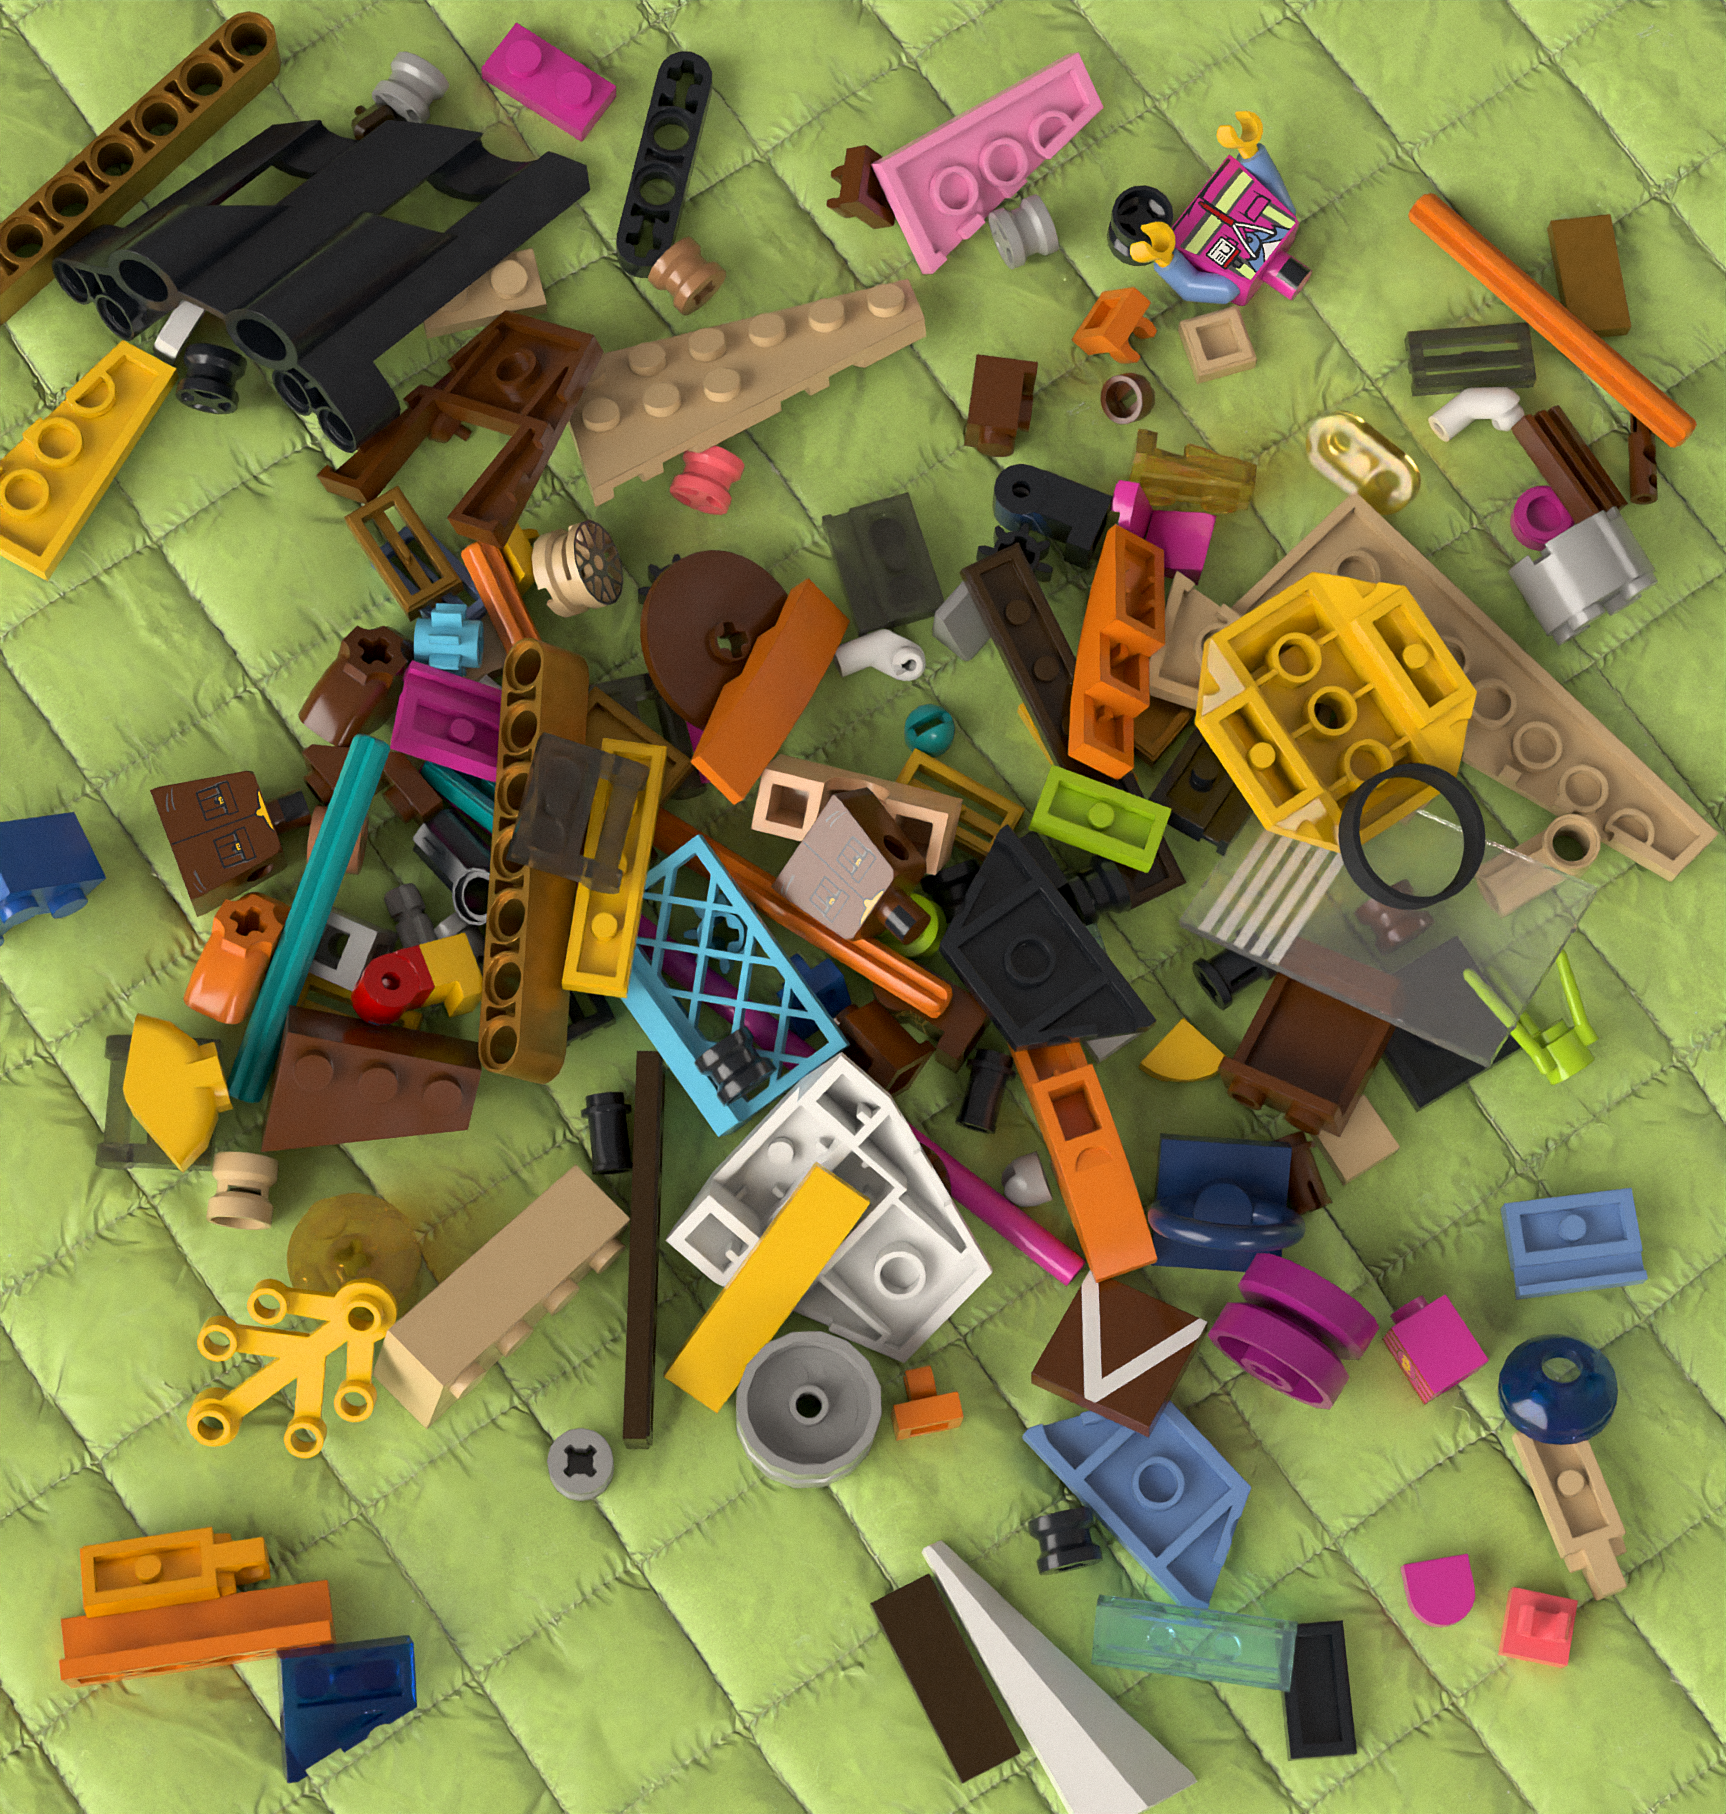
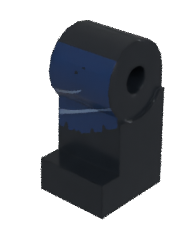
M1016 464L1001 471L996 478L992 508L994 517L1005 529L1019 531L1024 523L1028 524L1029 531L1032 530L1066 544L1064 561L1087 570L1110 517L1113 496L1047 470L1026 464Z

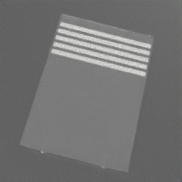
M1418 808L1363 844L1362 849L1373 871L1387 885L1408 895L1426 897L1439 894L1454 879L1461 865L1464 839L1462 827ZM1253 811L1225 856L1220 858L1208 878L1202 883L1200 890L1180 918L1179 923L1183 929L1489 1068L1511 1031L1517 1027L1518 1020L1570 936L1576 932L1577 925L1597 895V887L1485 838V850L1481 865L1474 878L1462 891L1444 901L1425 908L1414 910L1396 909L1383 905L1364 893L1349 875L1340 853L1269 832Z

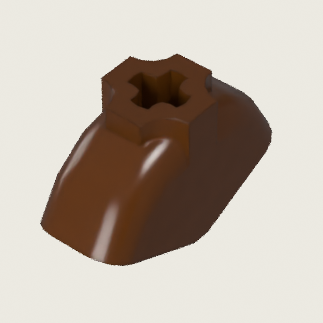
M383 625L370 630L356 626L342 640L337 658L326 669L311 690L298 713L300 721L324 740L338 747L349 748L357 734L370 735L380 729L398 707L399 696L403 692L404 681H402L404 672L411 661H415L414 642L389 626Z

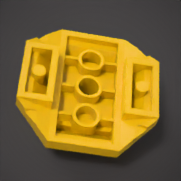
M1311 572L1223 628L1204 643L1195 725L1267 831L1340 853L1338 833L1342 811L1352 793L1369 778L1392 767L1408 763L1435 766L1457 778L1468 720L1471 719L1477 691L1406 586L1384 582L1375 584L1350 577ZM1315 703L1325 704L1335 712L1338 720L1337 729H1329L1319 723L1314 712ZM1396 777L1383 780L1373 789L1363 806L1359 827L1361 846L1441 793L1432 786L1412 778Z

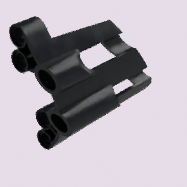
M321 120L274 124L126 227L122 228L106 224L97 226L54 258L51 264L52 271L57 282L70 298L82 305L94 302L97 312L105 325L117 337L125 341L133 340L185 301L225 320L227 333L235 345L257 363L274 369L272 374L273 385L285 404L302 416H309L312 413L316 414L318 423L328 439L342 451L353 453L400 416L401 408L399 401L373 361L590 191L587 165L550 151L546 152L539 159L529 162L502 159L491 154L483 147L481 138L484 133L434 124L386 120L361 140L341 137L329 131L322 124ZM271 166L291 176L307 179L306 182L275 205H220ZM425 181L436 190L452 198L469 202H482L445 232L381 216Z

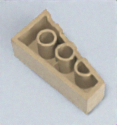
M575 1164L388 1329L372 1375L428 1429L457 1400L462 1399L471 1392L484 1378L487 1371L502 1356L506 1358L513 1354L533 1333L534 1329L532 1327L548 1312L553 1316L562 1310L580 1290L577 1284L592 1269L597 1274H601L617 1260L626 1248L621 1239L631 1219Z

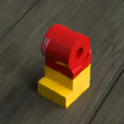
M465 932L400 949L373 959L353 987L351 1000L357 1015L366 1023L380 1027L389 1026L397 1022L407 1011L444 1002L449 1018L473 1012L481 1001L483 977Z

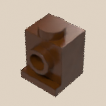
M976 355L964 446L977 447L980 453L992 457H1008L1014 453L1017 431L1029 432L1038 362Z
M876 999L860 1008L853 1003L844 1008L833 1019L851 1044L842 1053L891 1094L892 1098L909 1090L936 1049L928 1040L919 1044Z

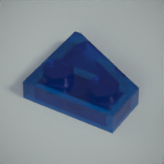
M409 1635L276 1651L283 1776L287 1783L299 1782L308 1776L306 1769L340 1748L345 1753L366 1740L370 1732L377 1726L391 1724L417 1707L414 1642Z

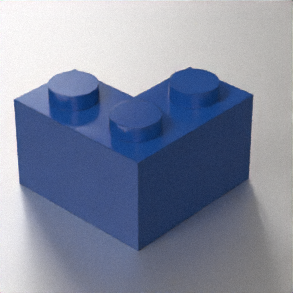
M74 812L0 822V946L5 941L3 935L14 925L31 919L35 915L51 913L52 917L57 919L79 911L88 903L86 896L106 879Z

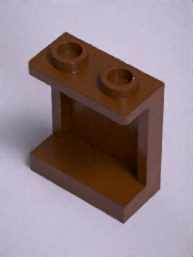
M1296 939L1278 966L1277 975L1270 985L1233 1059L1223 1056L1218 1070L1225 1088L1228 1089V1096L1239 1104L1254 1110H1261L1263 1105H1266L1284 1113V1118L1289 1124L1305 1133L1319 1135L1321 1130L1340 1137L1407 1007L1402 982Z

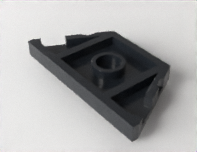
M1008 824L1002 827L980 870L973 879L960 908L943 936L938 951L1014 1052L1142 1033L1154 1027L1157 1021L1017 835Z

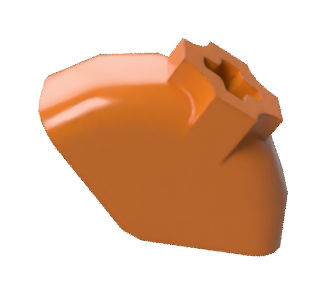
M259 892L247 893L237 901L225 899L214 916L211 936L192 972L183 997L184 1003L191 1009L225 1024L241 1023L255 1007L291 907Z

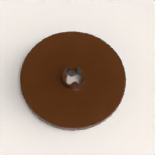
M707 550L690 554L668 566L657 577L644 601L640 623V638L644 661L650 677L667 704L685 721L704 731L723 686L742 674L757 637L776 625L788 597L785 590L774 577L755 562L741 555L721 550ZM717 637L729 639L731 650L729 648L720 649Z

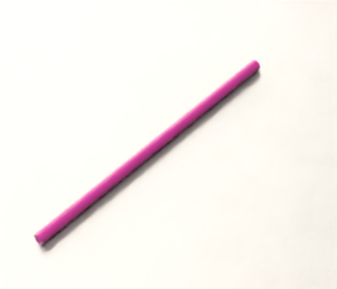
M432 787L438 796L492 837L491 832ZM580 865L577 868L576 895L581 871ZM641 914L638 936L656 939L657 926ZM667 934L666 941L678 943L676 940H674L671 936ZM640 944L652 961L654 947ZM665 949L662 971L685 989L693 992L697 966L695 962L696 956L689 952ZM707 967L703 993L737 999L738 989L712 968ZM702 1001L733 1025L734 1006ZM746 1009L743 1027H748L754 1036L753 1042L763 1050L774 1051L779 1021L768 1012ZM788 1029L785 1047L786 1054L810 1057L817 1052L812 1046ZM783 1061V1065L790 1071L799 1065ZM907 1121L918 1142L932 1149L943 1161L951 1181V1197L1067 1287L1087 1261Z

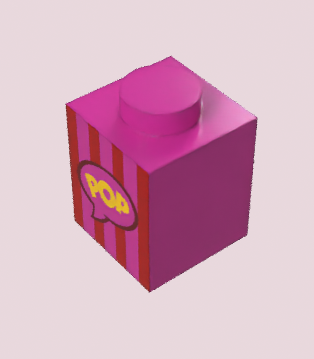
M1446 1294L1430 1304L1421 1295L1390 1315L1395 1325L1382 1338L1424 1405L1478 1372L1489 1361Z

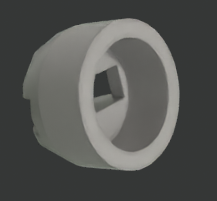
M1037 1151L1016 1158L1002 1172L1004 1194L1013 1204L1021 1207H1030L1053 1200Z

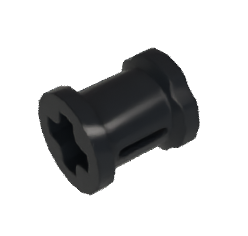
M1245 928L1235 935L1236 942L1245 930ZM1255 935L1243 953L1233 949L1236 943L1234 942L1209 960L1200 957L1192 963L1193 973L1201 988L1210 1000L1223 1011L1232 1005L1233 996L1260 978L1268 981L1277 975L1276 968L1267 964L1271 958L1267 950L1260 961L1250 957L1260 941Z

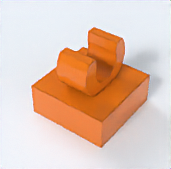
M1135 287L1104 291L1071 340L1087 355L1109 353L1118 363H1137L1141 356L1130 347L1128 338L1132 332L1140 339L1153 338L1157 333L1154 324L1148 318L1142 317L1151 302Z
M931 1365L906 1370L903 1381L908 1402L893 1405L891 1412L896 1441L960 1427L964 1416L958 1391L937 1395Z

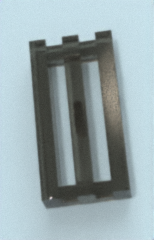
M1527 322L1408 331L1404 339L1406 351L1409 352L1407 363L1409 374H1412V397L1461 393L1463 390L1471 387L1529 388L1533 387L1537 380L1529 324ZM1504 343H1517L1518 346L1517 350L1462 352L1461 354L1426 357L1423 354V350ZM1520 365L1521 367L1511 369L1426 375V372Z

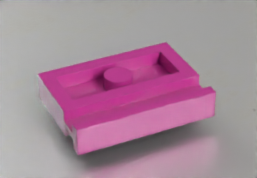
M412 660L403 675L404 687L403 692L399 696L390 749L496 783L502 690Z

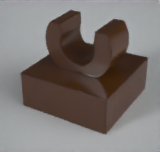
M867 145L847 148L844 165L838 166L831 171V178L841 184L840 197L827 199L826 206L843 218L856 216L873 229L894 226L895 215L871 166L873 162L881 159L883 156Z

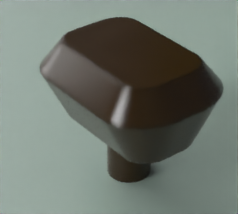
M375 104L369 109L360 105L354 111L357 117L352 120L351 125L355 139L361 140L386 120L397 121V116L391 106Z

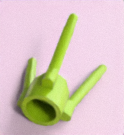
M1557 949L1554 957L1574 1026L1570 1028L1561 1018L1540 1030L1508 986L1503 983L1493 969H1485L1483 976L1494 990L1496 996L1472 971L1465 972L1463 974L1464 982L1526 1051L1541 1075L1546 1076L1551 1086L1568 1079L1595 1060L1587 1046L1597 1041L1599 1037L1587 1019L1576 979L1564 949Z

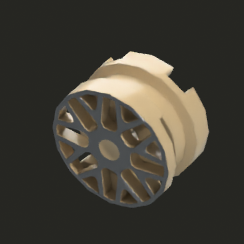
M592 520L580 522L569 526V532L564 529H558L542 534L534 543L532 553L534 578L538 590L547 588L552 599L547 601V605L555 614L567 618L587 612L589 608L597 609L616 603L623 587L622 563L611 536L599 523ZM608 552L609 557L606 559L604 553Z

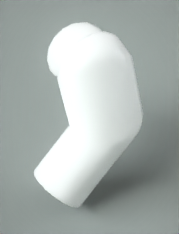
M887 629L876 630L839 645L833 657L841 677L871 666L897 680L912 681L922 675L926 666L924 652L920 646Z

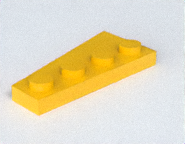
M122 340L65 393L66 399L44 420L41 417L38 418L22 433L23 440L0 460V556L46 581L50 579L179 379L176 368Z

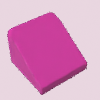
M1153 510L1146 541L1164 550V577L1173 579L1176 571H1178L1198 586L1217 516L1202 512Z

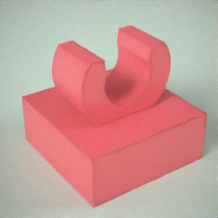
M1512 1587L1508 1591L1498 1655L1559 1668L1568 1666L1578 1600Z

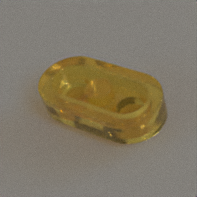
M1345 410L1330 412L1316 421L1309 429L1306 437V451L1312 464L1349 495L1355 491L1379 514L1390 515L1397 513L1410 504L1418 495L1421 476L1414 460L1355 413ZM1337 431L1343 432L1349 437L1351 442L1350 449H1344L1338 444L1336 440ZM1385 470H1391L1398 476V487H1392L1386 482L1384 478Z

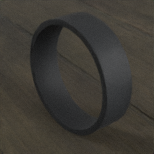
M1408 763L1392 767L1362 783L1345 804L1340 818L1338 833L1342 860L1357 886L1375 901L1392 908L1404 910L1425 908L1444 901L1462 891L1474 878L1481 865L1486 836L1481 811L1470 791L1450 773L1435 766L1420 763ZM1396 777L1412 778L1432 786L1449 801L1459 818L1464 839L1461 865L1451 883L1437 895L1420 897L1395 890L1377 876L1364 855L1359 833L1362 809L1373 789L1385 779Z

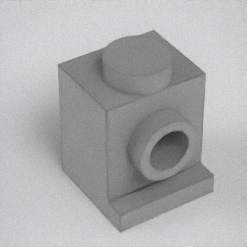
M333 906L309 972L353 991L354 985L361 978L363 971L373 959L393 952L399 937L398 933L379 927ZM346 934L349 939L342 956H340L337 952V942L341 936Z

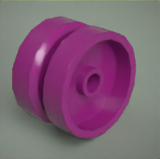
M1257 1253L1238 1284L1247 1303L1227 1302L1208 1336L1212 1343L1228 1359L1266 1385L1304 1404L1330 1410L1350 1378L1340 1359L1359 1360L1380 1327L1375 1318L1358 1301L1315 1272L1270 1253Z

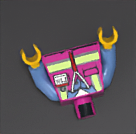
M1238 111L1235 112V116L1242 126L1241 137L1238 138L1235 129L1231 125H1220L1216 135L1218 142L1223 147L1238 149L1237 160L1231 155L1227 156L1172 228L1164 222H1152L1141 225L1142 232L1150 237L1152 247L1145 241L1132 243L1130 255L1139 263L1155 261L1154 270L1185 301L1215 304L1231 302L1238 306H1245L1264 282L1292 301L1303 289L1312 274V270L1287 253L1294 242L1299 227L1296 209L1267 149L1263 144L1258 143L1263 134L1261 119L1253 112Z

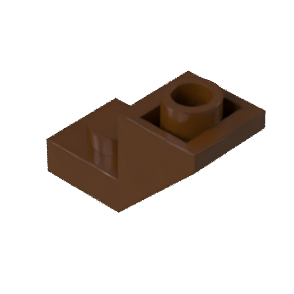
M312 744L302 751L306 768L309 772L302 779L323 806H329L350 749L348 747ZM389 752L374 796L387 787L388 790L382 796L394 814L404 824L414 819L419 827H421L424 822L431 820L441 810H444L443 801L403 753Z

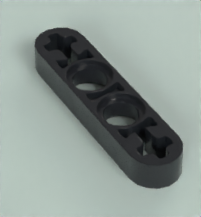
M680 51L671 54L662 62L658 70L617 232L616 250L618 262L629 275L637 278H648L657 260L675 244L712 96L711 68L702 56L693 52ZM683 73H690L694 75V84H691L688 88L685 109L675 106L676 81H680ZM668 124L678 125L687 132L689 139L681 148L667 150L656 143L654 139L656 131ZM663 179L674 187L675 194L669 202L662 205H653L641 196L640 190L650 180ZM644 220L654 223L652 231L654 249H649L646 258H640L635 256V247L633 245L640 243L644 230Z

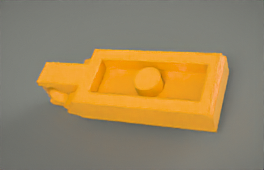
M212 1527L94 1544L80 1548L83 1608L87 1618L221 1598V1595L227 1596L236 1593V1585L271 1579L269 1552L264 1537L232 1541L230 1533H214Z

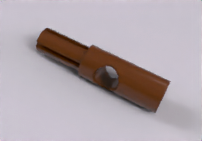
M1630 413V435L1628 436L1630 501L1639 505L1651 504L1658 500L1655 435Z

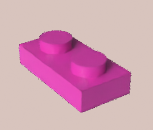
M515 23L481 68L482 79L581 142L616 98V86L518 23Z

